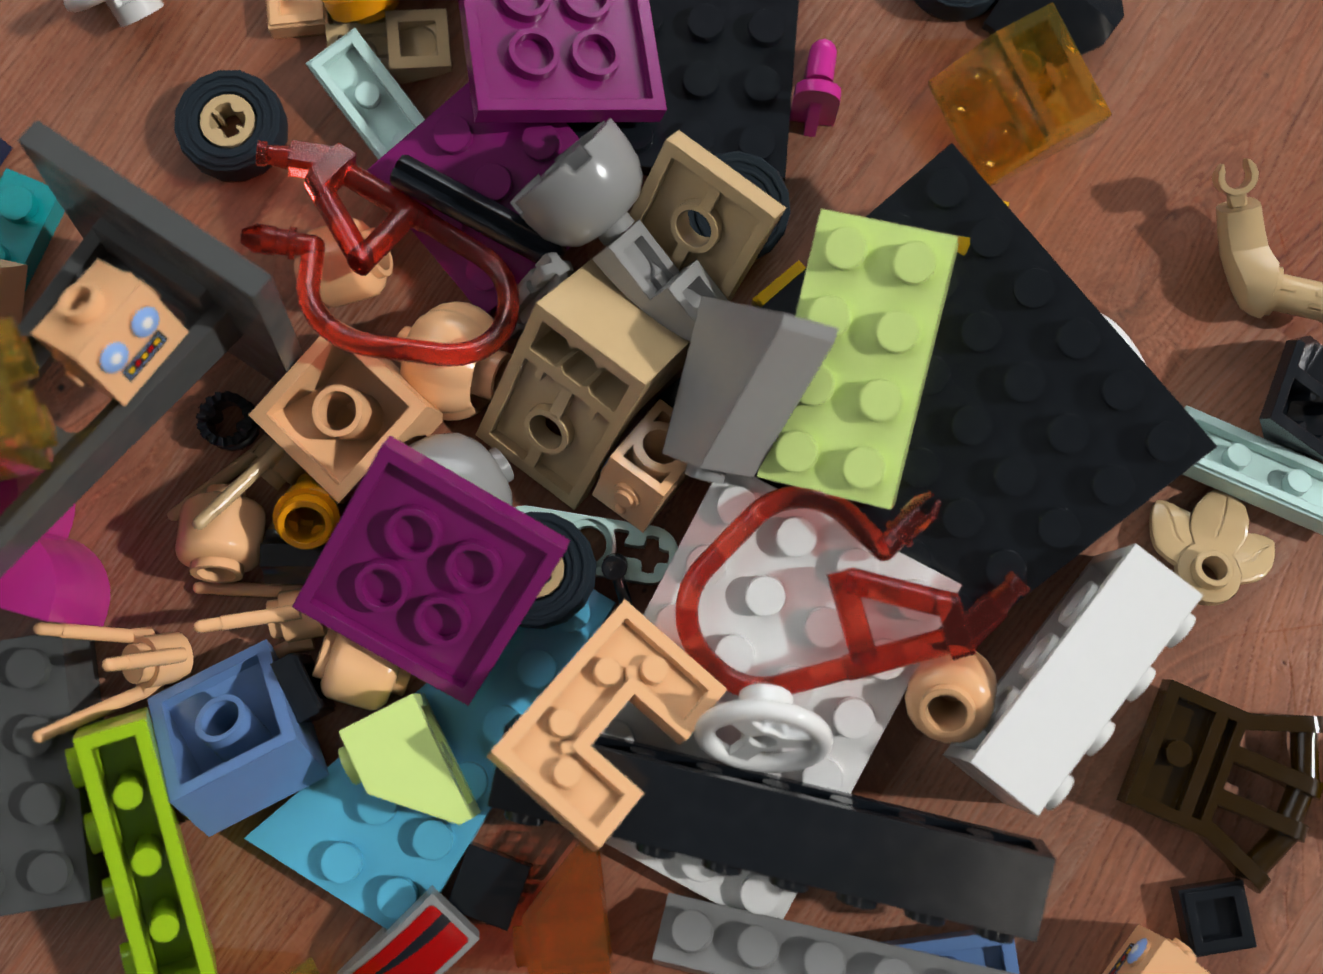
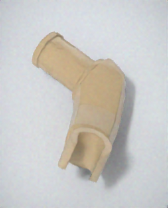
M1243 158L1242 165L1245 178L1236 188H1231L1227 185L1224 164L1217 165L1212 174V182L1214 187L1219 192L1226 194L1227 197L1226 202L1216 206L1219 255L1230 290L1239 308L1248 315L1260 319L1263 316L1270 315L1272 311L1323 323V282L1284 274L1283 267H1280L1279 261L1268 245L1261 202L1255 198L1247 197L1246 193L1250 192L1258 181L1259 171L1256 164L1251 159Z

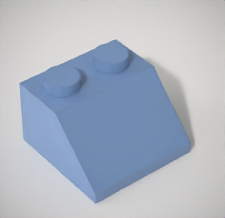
M267 639L147 698L169 801L208 837L329 776L313 723L298 722L270 665L279 658Z

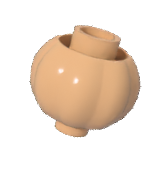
M460 301L440 304L430 309L426 314L421 315L412 327L405 326L396 337L393 348L395 361L401 363V376L426 401L442 412V419L446 421H460L470 418L488 406L512 354L508 353L507 339L495 320L482 308Z

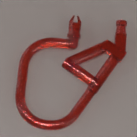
M258 140L256 166L266 167L268 164L288 170V176L305 178L304 189L328 227L349 267L355 273L361 276L368 275L413 228L418 232H423L478 266L487 274L496 290L497 310L493 323L484 333L465 342L438 343L364 333L338 321L328 311L322 300L321 280L326 246L321 237L297 233V227H290V230L277 228V226L256 223L241 230L240 244L253 253L274 256V254L287 256V260H294L295 256H301L296 288L299 306L308 324L323 339L339 349L359 356L447 367L479 362L496 353L507 343L516 328L519 318V290L512 271L492 249L435 215L429 208L356 164L357 153L339 142L334 146L292 140L291 145H269L268 141ZM343 186L389 213L365 239L337 193Z
M787 486L770 491L750 503L696 558L680 583L675 603V620L678 636L685 652L727 688V692L739 696L740 690L746 686L772 684L783 687L794 695L846 680H857L949 655L952 660L975 655V648L1008 616V611L1020 595L1024 597L1031 589L1010 570L1003 577L1005 579L1004 582L988 594H983L964 613L959 595L955 592L854 567L833 571L826 574L849 653L842 655L840 658L772 676H753L742 673L725 663L706 642L699 623V603L702 592L710 578L761 525L773 516L789 510L808 509L821 512L837 521L877 560L885 562L891 560L905 545L910 548L914 544L912 540L921 531L924 532L937 519L941 506V501L937 499L931 509L926 514H923L918 508L934 495L931 492L914 496L892 522L888 520L884 524L888 529L883 533L865 514L845 498L829 495L814 489ZM862 598L938 616L941 629L875 646Z

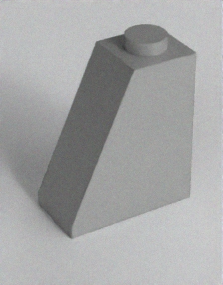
M702 296L662 453L686 462L684 474L696 479L724 484L726 473L753 478L835 343L838 328L781 312Z

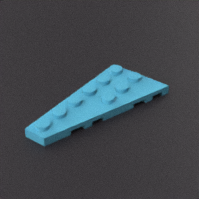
M593 589L585 606L565 623L547 629L522 628L518 626L469 706L428 683L416 692L425 694L481 811L472 819L458 825L369 795L362 783L358 785L352 783L341 764L340 758H338L327 767L329 776L300 790L244 837V839L388 930L432 885L442 893L468 850L469 844L473 842L492 810V807L487 805L496 765L487 758V755L502 739L505 725L518 713L524 714L604 624L616 603Z

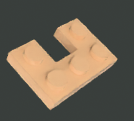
M624 600L491 750L487 758L594 852L600 849L644 792L591 746L592 743L629 701L678 745H681L694 732L697 720L707 710L715 706L727 691V688L629 602Z

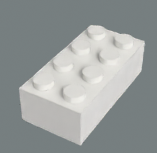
M1137 544L1095 555L998 681L995 707L989 725L975 738L963 743H951L943 755L1004 804L1036 816L1044 808L1048 811L1053 810L1071 790L1074 778L1069 774L1085 753L1088 756L1094 755L1111 737L1115 724L1110 719L1125 699L1129 702L1134 701L1150 685L1156 674L1151 665L1164 647L1172 648L1176 646L1192 629L1196 617L1191 614V611L1203 597V594Z

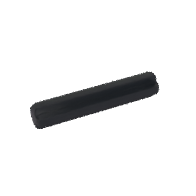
M402 155L391 172L389 182L398 190L535 263L544 254L549 252H557L562 260L567 247H561L542 238L518 213L409 155Z

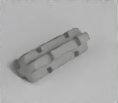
M557 252L544 254L535 264L536 268L531 269L510 293V297L506 298L498 307V314L493 319L509 338L520 337L535 304L574 273L572 263L561 260Z

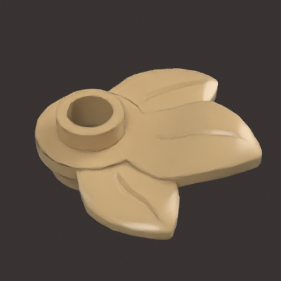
M1214 489L1194 506L1192 512L1163 500H1157L1152 506L1149 529L1153 548L1165 560L1174 565V573L1203 594V597L1197 603L1198 605L1216 606L1223 604L1238 592L1240 585L1260 581L1272 568L1275 559V543L1266 536L1248 533L1249 517L1246 507L1240 499ZM1202 564L1209 567L1215 573L1217 580H1213L1205 575Z

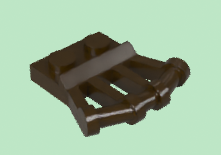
M1162 679L1116 800L1196 834L1227 864L1228 869L1236 878L1242 879L1244 885L1260 894L1271 882L1267 874L1297 842H1305L1310 827L1303 823L1312 798L1320 800L1323 793V782L1319 778L1318 733H1323V716L1252 714L1172 679ZM1245 730L1290 732L1291 768L1241 747L1240 744ZM1233 764L1274 781L1285 788L1277 812L1224 789ZM1218 806L1268 829V831L1246 854L1212 819Z

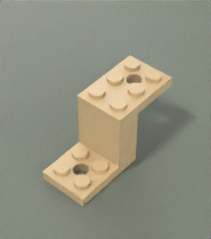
M678 130L666 139L641 189L640 195L635 201L630 216L634 219V223L640 219L679 271L697 259L728 301L731 302L786 207ZM688 210L697 211L707 219L711 228V237L701 236L693 230L689 223ZM592 258L535 304L477 430L476 436L492 448H497L506 459L575 510L590 493L605 461L613 453L633 416L685 365L690 341L678 336L642 311L616 287ZM546 417L556 423L562 436L556 435L546 426Z

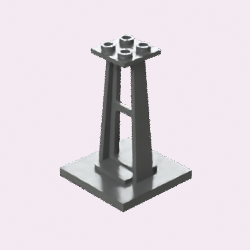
M36 120L18 139V142L83 237V240L0 349V430L8 425H16L51 448L54 454L50 465L0 515V578L227 351L275 384L304 354L276 284L270 274L39 120ZM97 259H100L124 272H132L137 279L157 290L162 296L160 298L162 303L173 315L185 322L183 326L189 333L126 406L112 399L83 430L69 433L28 405L29 393L55 361L53 354L30 333L58 303L62 293L68 287L75 284Z

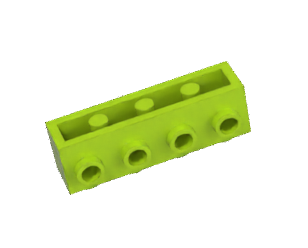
M148 707L79 727L73 737L74 747L65 749L66 761L75 789L86 786L93 812L83 815L84 825L92 853L97 854L104 851L111 877L102 879V890L111 919L122 916L128 941L120 944V954L125 974H217L215 952L176 809L169 801Z

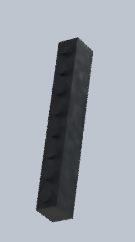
M518 713L505 725L503 737L523 714ZM600 734L591 745L644 792L605 842L609 841L610 837L636 843V850L654 858L672 859L676 853L702 859V865L705 868L723 875L737 876L742 873V869L767 875L771 884L787 891L803 893L807 892L809 887L812 886L836 892V898L839 901L860 909H875L877 903L904 909V915L911 920L929 926H944L945 920L972 926V931L978 936L997 943L1011 944L1014 941V937L1037 942L1056 862L1055 857L1043 840L763 772L738 769L717 761L606 734ZM496 766L488 807L505 810L504 817L521 825L541 826L544 824V820L561 824Z

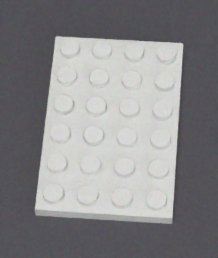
M726 473L724 484L711 483L643 616L727 688V691L715 706L738 700L740 690L746 686L772 684L787 689L793 695L794 705L815 713L827 723L833 735V744L829 754L823 760L801 770L767 774L851 794L903 697L911 675L920 665L962 585L755 476L751 478ZM629 701L601 733L716 761L701 750L695 740L694 732L685 742L678 745ZM732 724L722 726L715 731L719 739L730 745L742 738V733ZM792 726V730H800ZM779 748V749H777V750L762 751V752H785V751H791V750H796V749H792V748ZM610 837L609 841L604 842L716 904L750 911L754 914L784 919L798 893L774 886L769 882V876L743 869L742 873L737 876L723 875L705 868L702 865V859L678 853L672 859L654 858L636 850V843L614 837Z

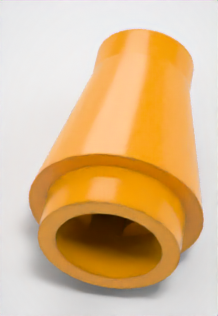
M305 472L297 478L295 484L277 501L272 518L277 533L286 543L299 549H313L329 541L340 521V513L335 499Z

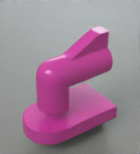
M819 39L813 43L805 68V80L798 82L794 89L790 121L805 123L803 136L815 137L818 125L833 127L840 106L842 91L837 84L833 83L837 49L833 42L828 39Z

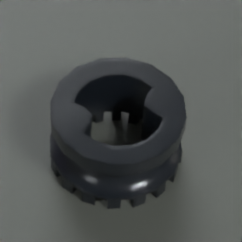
M226 390L223 393L214 392V396L206 397V402L204 404L201 403L198 407L200 412L196 414V419H198V423H196L197 429L201 432L202 438L222 450H243L251 445L259 435L260 426L249 416V413L255 406L237 393ZM238 406L242 409L244 418L236 423L237 432L233 433L234 436H227V438L219 436L215 425L224 420L222 410L227 407Z

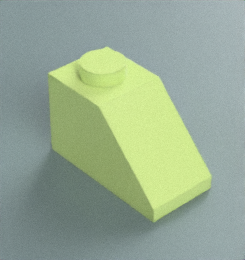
M424 693L411 694L338 731L345 745L338 750L341 764L352 783L355 785L362 783L367 794L458 825L481 813Z

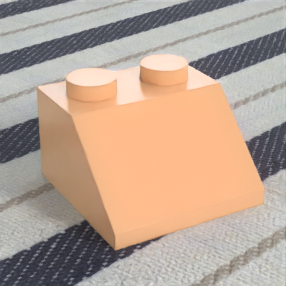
M337 319L327 327L249 413V416L340 504H344L353 497L382 443L389 435L409 446L420 439L430 436L444 421L442 419L443 413L433 407L401 376L400 368L362 332Z

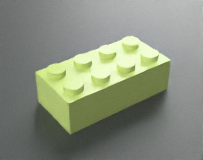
M826 209L820 210L795 316L838 328L835 343L759 467L757 477L890 510L895 506L958 251V236Z

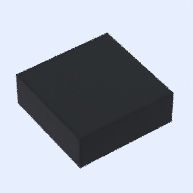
M290 653L270 664L299 723L314 722L335 711L334 707L336 705L334 701L326 698L321 692V679L312 677L315 663L311 655Z
M471 842L448 901L462 914L508 931L533 864L479 843Z
M1228 877L1170 887L1181 941L1193 950L1192 952L1196 957L1257 947L1242 879Z

